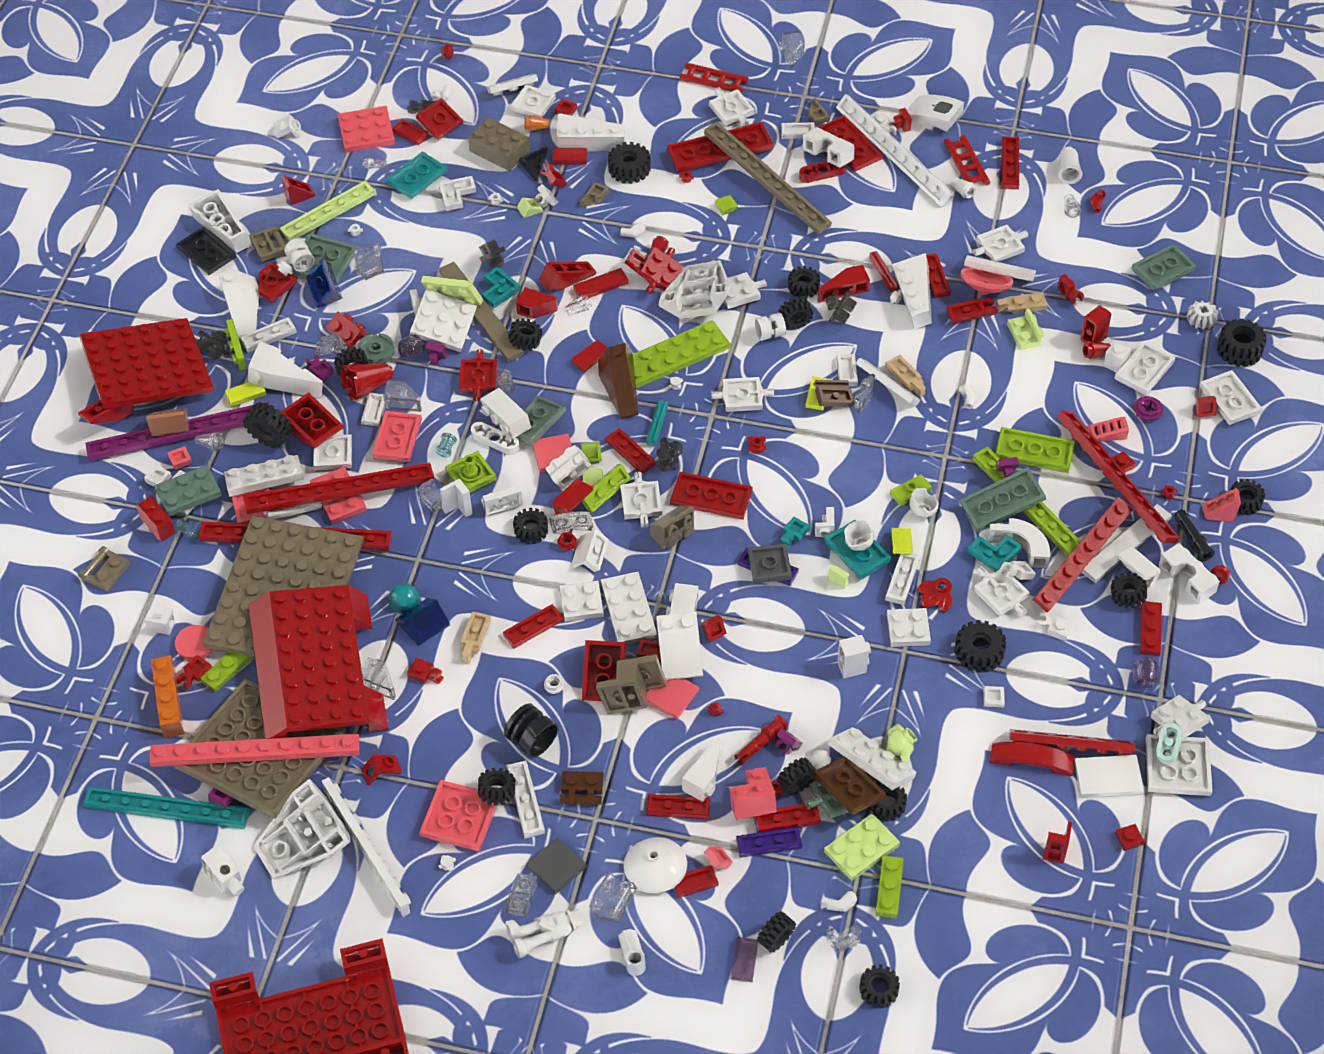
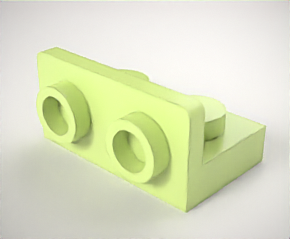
M1026 309L1025 316L1008 319L1007 325L1019 350L1041 345V339L1044 336L1043 330L1038 326L1036 316L1032 314L1030 309Z

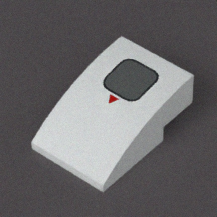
M922 95L914 101L907 111L913 123L929 130L937 127L947 132L963 113L964 102L947 96Z

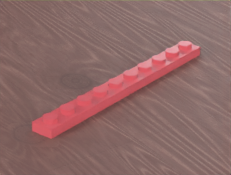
M359 734L151 745L150 766L360 755Z

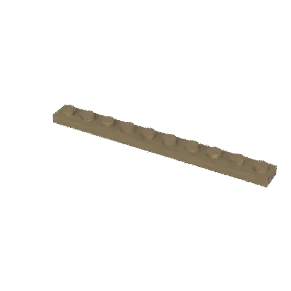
M716 121L704 129V134L815 233L820 235L831 227L832 222L721 124Z

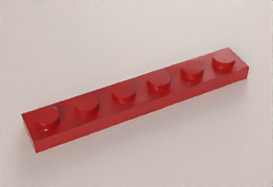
M1016 729L1009 730V739L1013 740V742H1033L1034 744L1044 746L1046 744H1053L1055 748L1067 749V746L1075 747V750L1087 751L1088 748L1096 749V752L1108 753V750L1117 751L1116 754L1129 755V752L1135 753V743L1133 741Z

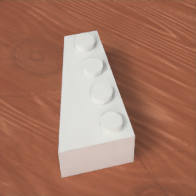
M558 113L557 148H587V152L611 151L613 147L616 148L617 144L623 145V142H625V125Z
M219 189L188 204L193 218L234 252L238 253L252 245L247 232Z
M926 253L892 264L895 279L902 292L901 294L914 329L932 324L929 266Z

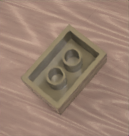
M489 117L468 136L470 152L508 171H511L520 162L521 157L530 152L528 136Z

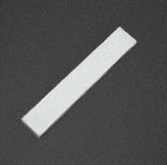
M1158 504L1154 506L1166 522L1171 519L1172 515ZM1141 517L1096 555L1081 573L1096 584L1121 562L1117 557L1120 552L1132 546L1135 549L1138 548L1154 534L1153 530L1146 526V522Z

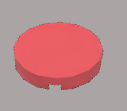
M191 625L181 630L175 639V647L179 656H182L187 661H191L196 655L204 659L207 657V654L212 653L214 649L203 646L208 628L203 625Z

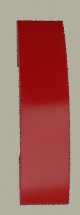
M999 742L992 743L990 763L1010 766L1011 762L1051 768V773L1072 776L1074 756L1039 744Z

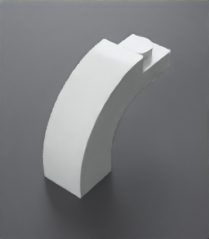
M1009 518L1008 524H990L989 541L1001 542L1008 535L1022 545V548H1024L1028 555V565L1031 568H1048L1050 561L1049 543L1037 527L1026 521Z

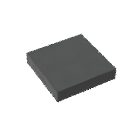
M786 544L748 548L753 584L792 579Z
M557 837L527 863V868L550 890L557 894L585 870L587 865Z

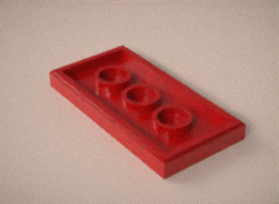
M845 115L818 127L854 144V160L847 163L854 172L882 160L883 155Z
M679 472L670 499V505L692 506L694 510L744 520L753 486Z

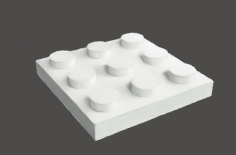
M426 288L409 335L461 352L477 306Z
M1151 734L1146 735L1148 792L1212 795L1209 738H1184L1181 740L1177 759L1173 763L1165 764L1157 758L1156 749L1159 737ZM1165 753V754H1164V756H1170V755H1171L1170 753Z

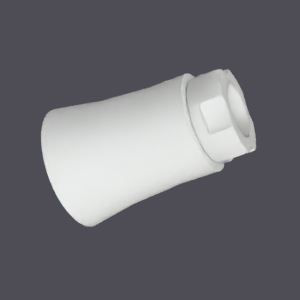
M1065 147L1060 152L1058 177L1065 184H1074L1082 178L1079 157L1076 149L1072 147Z

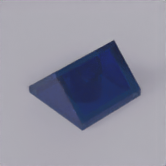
M321 259L306 277L317 308L342 299L332 267L325 259Z
M426 598L395 619L398 625L418 646L450 626V622L437 599Z

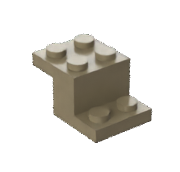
M657 655L617 661L616 679L597 682L596 689L606 713L614 714L645 709L647 690L666 687V678Z

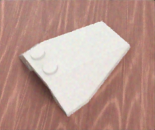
M721 261L686 266L661 294L658 303L659 307L680 319H693L697 316H711L715 314L730 290V283Z
M308 779L292 792L276 819L273 818L253 847L271 877L275 879L335 855L350 843V832L330 801L312 780Z

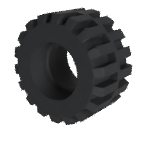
M1240 318L1239 320L1233 319L1232 322L1228 321L1220 332L1217 343L1218 354L1220 357H1223L1224 361H1228L1230 365L1235 364L1237 367H1240V365L1243 367L1252 366L1255 362L1258 363L1262 357L1267 341L1266 332L1263 331L1261 326H1258V323H1253L1249 319L1244 320Z

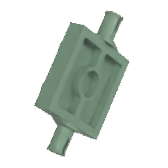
M818 781L810 783L809 789L815 798L805 801L808 809L819 805L823 808L829 819L848 813Z

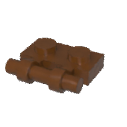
M562 771L561 793L569 794L560 795V803H568V806H575V804H587V806L602 804V796H594V794H603V772Z

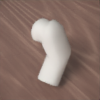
M446 84L441 93L437 90L431 93L433 101L436 102L441 98L443 100L448 99L452 86Z
M639 222L630 229L621 228V236L637 238L645 231V225Z
M965 383L959 387V392L962 395H966L964 407L972 409L977 395L972 386Z
M848 891L840 900L828 899L827 910L848 911L856 904V894L853 891Z

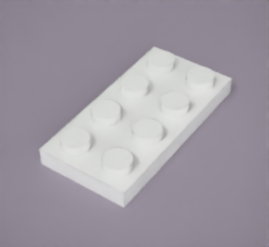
M289 455L282 459L268 460L260 464H250L239 469L232 468L224 472L229 497L304 480L298 455Z
M639 572L601 579V587L617 642H626L629 645L639 643L641 639H657L656 628Z
M853 727L831 737L828 742L829 746L891 790L911 781L917 773L909 764L902 762L893 753L886 751L876 741L869 739L860 730Z

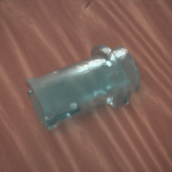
M179 519L176 522L175 528L184 533L187 539L194 540L199 536L197 526H192L184 519Z

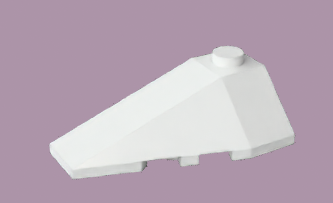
M237 270L218 274L238 338L256 331L260 296L256 277Z
M264 342L258 344L248 366V382L263 388L301 395L309 392L313 397H322V380L307 369L298 367L294 364L295 361L292 358L287 359L277 347Z

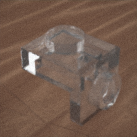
M855 924L841 934H838L830 926L827 928L826 939L832 948L835 947L841 953L848 947H855L860 942L862 930Z

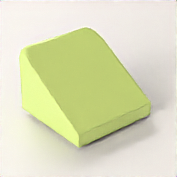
M522 198L517 206L524 218L543 211L538 201L533 198Z
M590 467L583 473V482L593 486L603 477V469L601 467Z

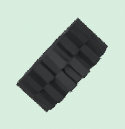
M800 266L797 267V270L795 268L792 269L788 276V290L790 294L793 293L794 297L799 295V298L804 296L806 299H808V296L812 298L813 294L816 295L818 288H820V275L817 273V270L814 269L812 271V267L806 269V266H803V269ZM799 281H808V282H810V283H808V284H801V283H798V282H799Z
M794 297V300L790 298L789 302L785 301L784 305H781L778 310L784 318L786 328L790 329L791 327L792 330L795 327L799 329L801 325L803 327L806 326L805 323H809L810 319L813 318L812 315H814L806 298L803 299V297L799 299Z
M521 318V321L517 319L511 324L508 335L509 342L513 343L514 347L517 345V349L523 348L524 351L527 348L529 351L533 348L536 349L540 344L543 333L542 328H540L539 324L535 325V321L530 322V319H527V321L524 318Z
M348 347L346 351L343 349L341 350L342 353L338 352L336 354L337 357L334 358V365L340 378V372L344 369L343 365L350 363L369 364L365 351L356 347L352 349Z
M1240 479L1239 482L1236 481L1231 486L1230 491L1237 488L1239 495L1247 494L1253 498L1252 500H1246L1240 496L1241 504L1239 511H1241L1240 514L1242 515L1244 512H1246V515H1250L1251 512L1255 514L1262 507L1265 490L1261 488V484L1255 485L1256 481L1254 480L1251 483L1249 482L1250 479H1246L1245 482L1243 479Z
M526 508L523 509V513L519 511L513 520L516 538H520L522 543L525 540L526 544H529L530 541H532V544H536V540L541 542L542 538L545 539L546 534H548V520L544 512L541 511L539 513L537 508H535V511L532 508H529V511H526ZM528 523H535L538 525L534 529H526L523 527Z
M1127 572V575L1122 573L1120 577L1116 576L1111 584L1112 600H1114L1115 604L1118 603L1119 607H1122V605H1124V608H1128V606L1135 608V605L1141 606V602L1144 603L1145 599H1147L1146 580L1140 576L1137 577V573L1130 575V572ZM1134 589L1132 592H1125L1123 590Z
M799 758V760H794V763L790 762L788 767H784V771L780 772V776L777 778V781L788 795H796L799 791H804L805 787L808 788L810 783L814 782L813 779L815 778L813 776L816 769L807 758Z
M492 768V771L487 769L485 773L482 772L478 778V796L482 798L483 802L487 801L489 805L493 802L494 806H498V803L505 805V801L509 803L514 798L516 779L512 773L509 774L508 770L503 772V768H499V770ZM498 785V786H502V787H500V788H494V787H491V786Z
M878 782L877 785L886 793V796L893 797L896 803L887 806L878 802L870 806L869 810L873 811L872 813L875 816L878 814L879 820L882 817H885V821H888L890 817L892 821L896 820V816L900 818L902 813L904 814L907 803L905 789H900L899 786L891 790Z
M783 911L777 912L761 928L762 931L759 932L757 941L770 953H774L780 949L781 945L785 944L786 940L788 941L789 936L793 934V930L796 928V923Z
M879 964V968H876L875 965L871 966V970L867 968L865 973H862L859 992L862 1000L866 999V1004L868 1005L873 1003L872 1007L876 1008L877 1004L880 1005V1008H884V1004L887 1007L891 1006V1001L894 1003L899 994V977L895 976L896 972L894 970L890 972V967L886 966V969H882L883 965ZM875 980H881L886 982L888 989L883 993H878L871 988V984Z

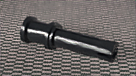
M1178 510L1174 514V518L1189 538L1190 546L1197 552L1198 559L1201 562L1211 559L1215 551L1207 544L1206 537L1199 534L1185 510Z

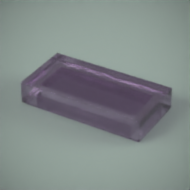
M737 937L731 974L732 980L753 982L759 944L757 939Z

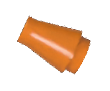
M529 115V117L525 116V130L531 132L549 129V119Z

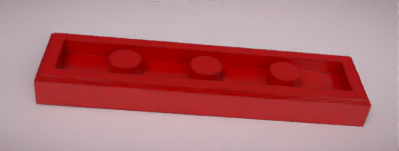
M1002 136V189L1019 190V137Z

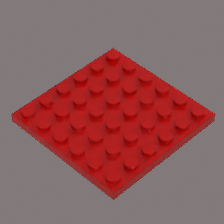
M188 318L80 334V341L103 409L213 392L212 381Z

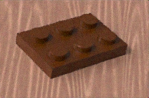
M846 757L814 771L813 777L851 815L885 800L886 793Z

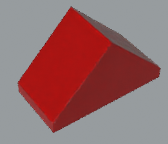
M285 175L281 177L285 196L291 205L315 196L308 183Z

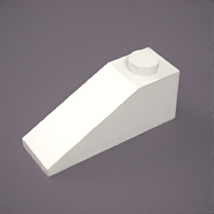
M716 738L682 777V791L702 802L707 796H711L716 788L715 782L720 758L721 739Z

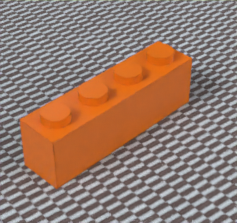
M168 655L151 659L159 724L164 738L183 735L184 727L178 684L176 682L177 676L172 657Z

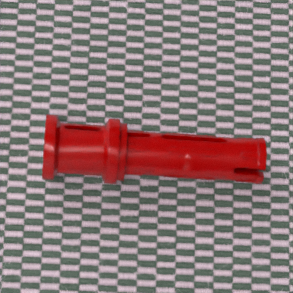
M776 715L769 725H764L761 728V733L734 755V758L736 760L739 758L737 762L740 765H744L746 761L768 742H774L781 729L787 730L789 728L787 722L780 715Z

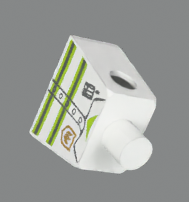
M219 844L201 857L204 872L223 893L230 890L234 896H238L244 891L245 888L240 883L239 869Z

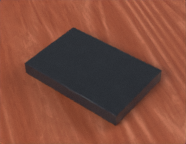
M204 226L176 244L177 249L208 275L237 258L234 251Z

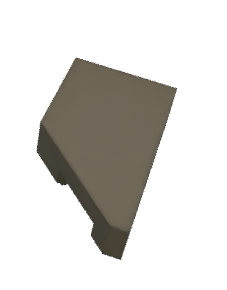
M813 98L807 113L812 123H815V126L830 121L829 114L819 101Z
M594 182L579 202L580 207L602 203L610 192V187Z

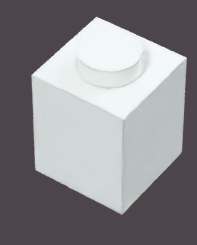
M1115 340L1106 351L1103 366L1117 373L1129 359L1131 348Z

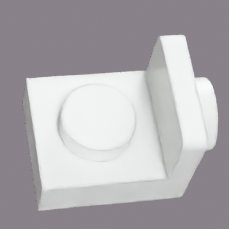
M826 507V515H822V523H815V537L825 538L834 532V507Z

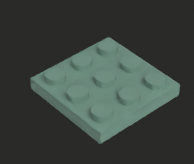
M309 233L305 243L314 256V265L304 272H298L293 269L292 275L336 287L358 251L357 246Z

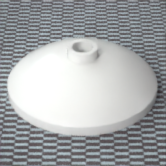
M661 837L648 838L638 842L628 851L624 860V873L628 882L634 888L646 893H661L674 888L681 882L687 871V858L684 850L676 842Z

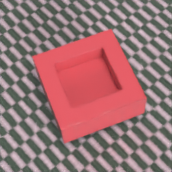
M185 446L167 452L174 470L192 464Z
M708 847L704 852L709 863L715 868H729L733 863L722 847Z

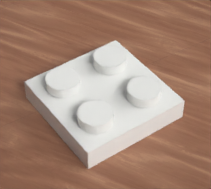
M525 85L511 104V110L527 116L532 115L542 118L556 100V96L553 93Z
M351 434L333 435L314 448V471L339 469L345 467V469L352 468Z
M598 581L560 585L565 622L604 617Z
M927 608L887 610L891 647L930 645Z

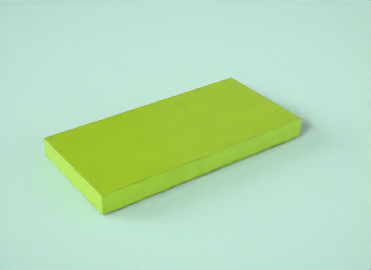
M1001 427L995 454L1000 459L1018 457V463L1022 465L1069 473L1075 441Z

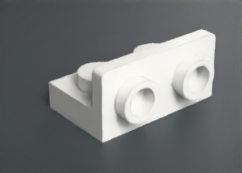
M519 486L489 493L481 499L486 515L523 505Z

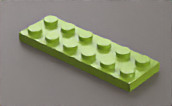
M711 320L633 354L636 389L730 349L731 343L716 323Z

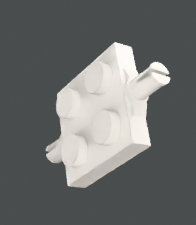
M720 87L716 88L714 92L718 97L710 100L709 106L724 125L727 126L737 121H740L743 126L749 125V121L746 118L754 115L755 109L739 90L724 93Z
M1008 225L980 234L977 236L976 241L981 247L974 249L973 254L978 256L985 253L992 261L1000 262L1024 253L1025 247L1020 240L1027 238L1028 232L1024 230L1023 232L1015 233Z
M747 272L729 277L730 290L723 303L727 309L760 300L761 294L758 289L767 286L765 279L754 282Z
M759 377L723 379L722 391L711 392L712 400L723 399L726 412L763 410V396H774V388L763 389Z
M635 472V482L620 485L624 519L640 518L641 527L644 528V521L645 527L649 526L648 517L662 516L658 481H642V473L638 472L637 476V472Z
M983 566L977 569L976 572L983 580L974 586L973 591L995 613L1001 616L1008 610L1015 609L1021 616L1026 614L1027 609L1020 603L1029 597L1030 592L1016 578L1007 577L1008 571L999 569L996 572L988 573Z
M1180 695L1174 697L1152 711L1151 718L1160 725L1153 730L1154 734L1159 737L1162 727L1173 723L1181 728V740L1209 723L1210 716L1201 711V709L1206 707V702L1201 699L1199 702L1192 704Z

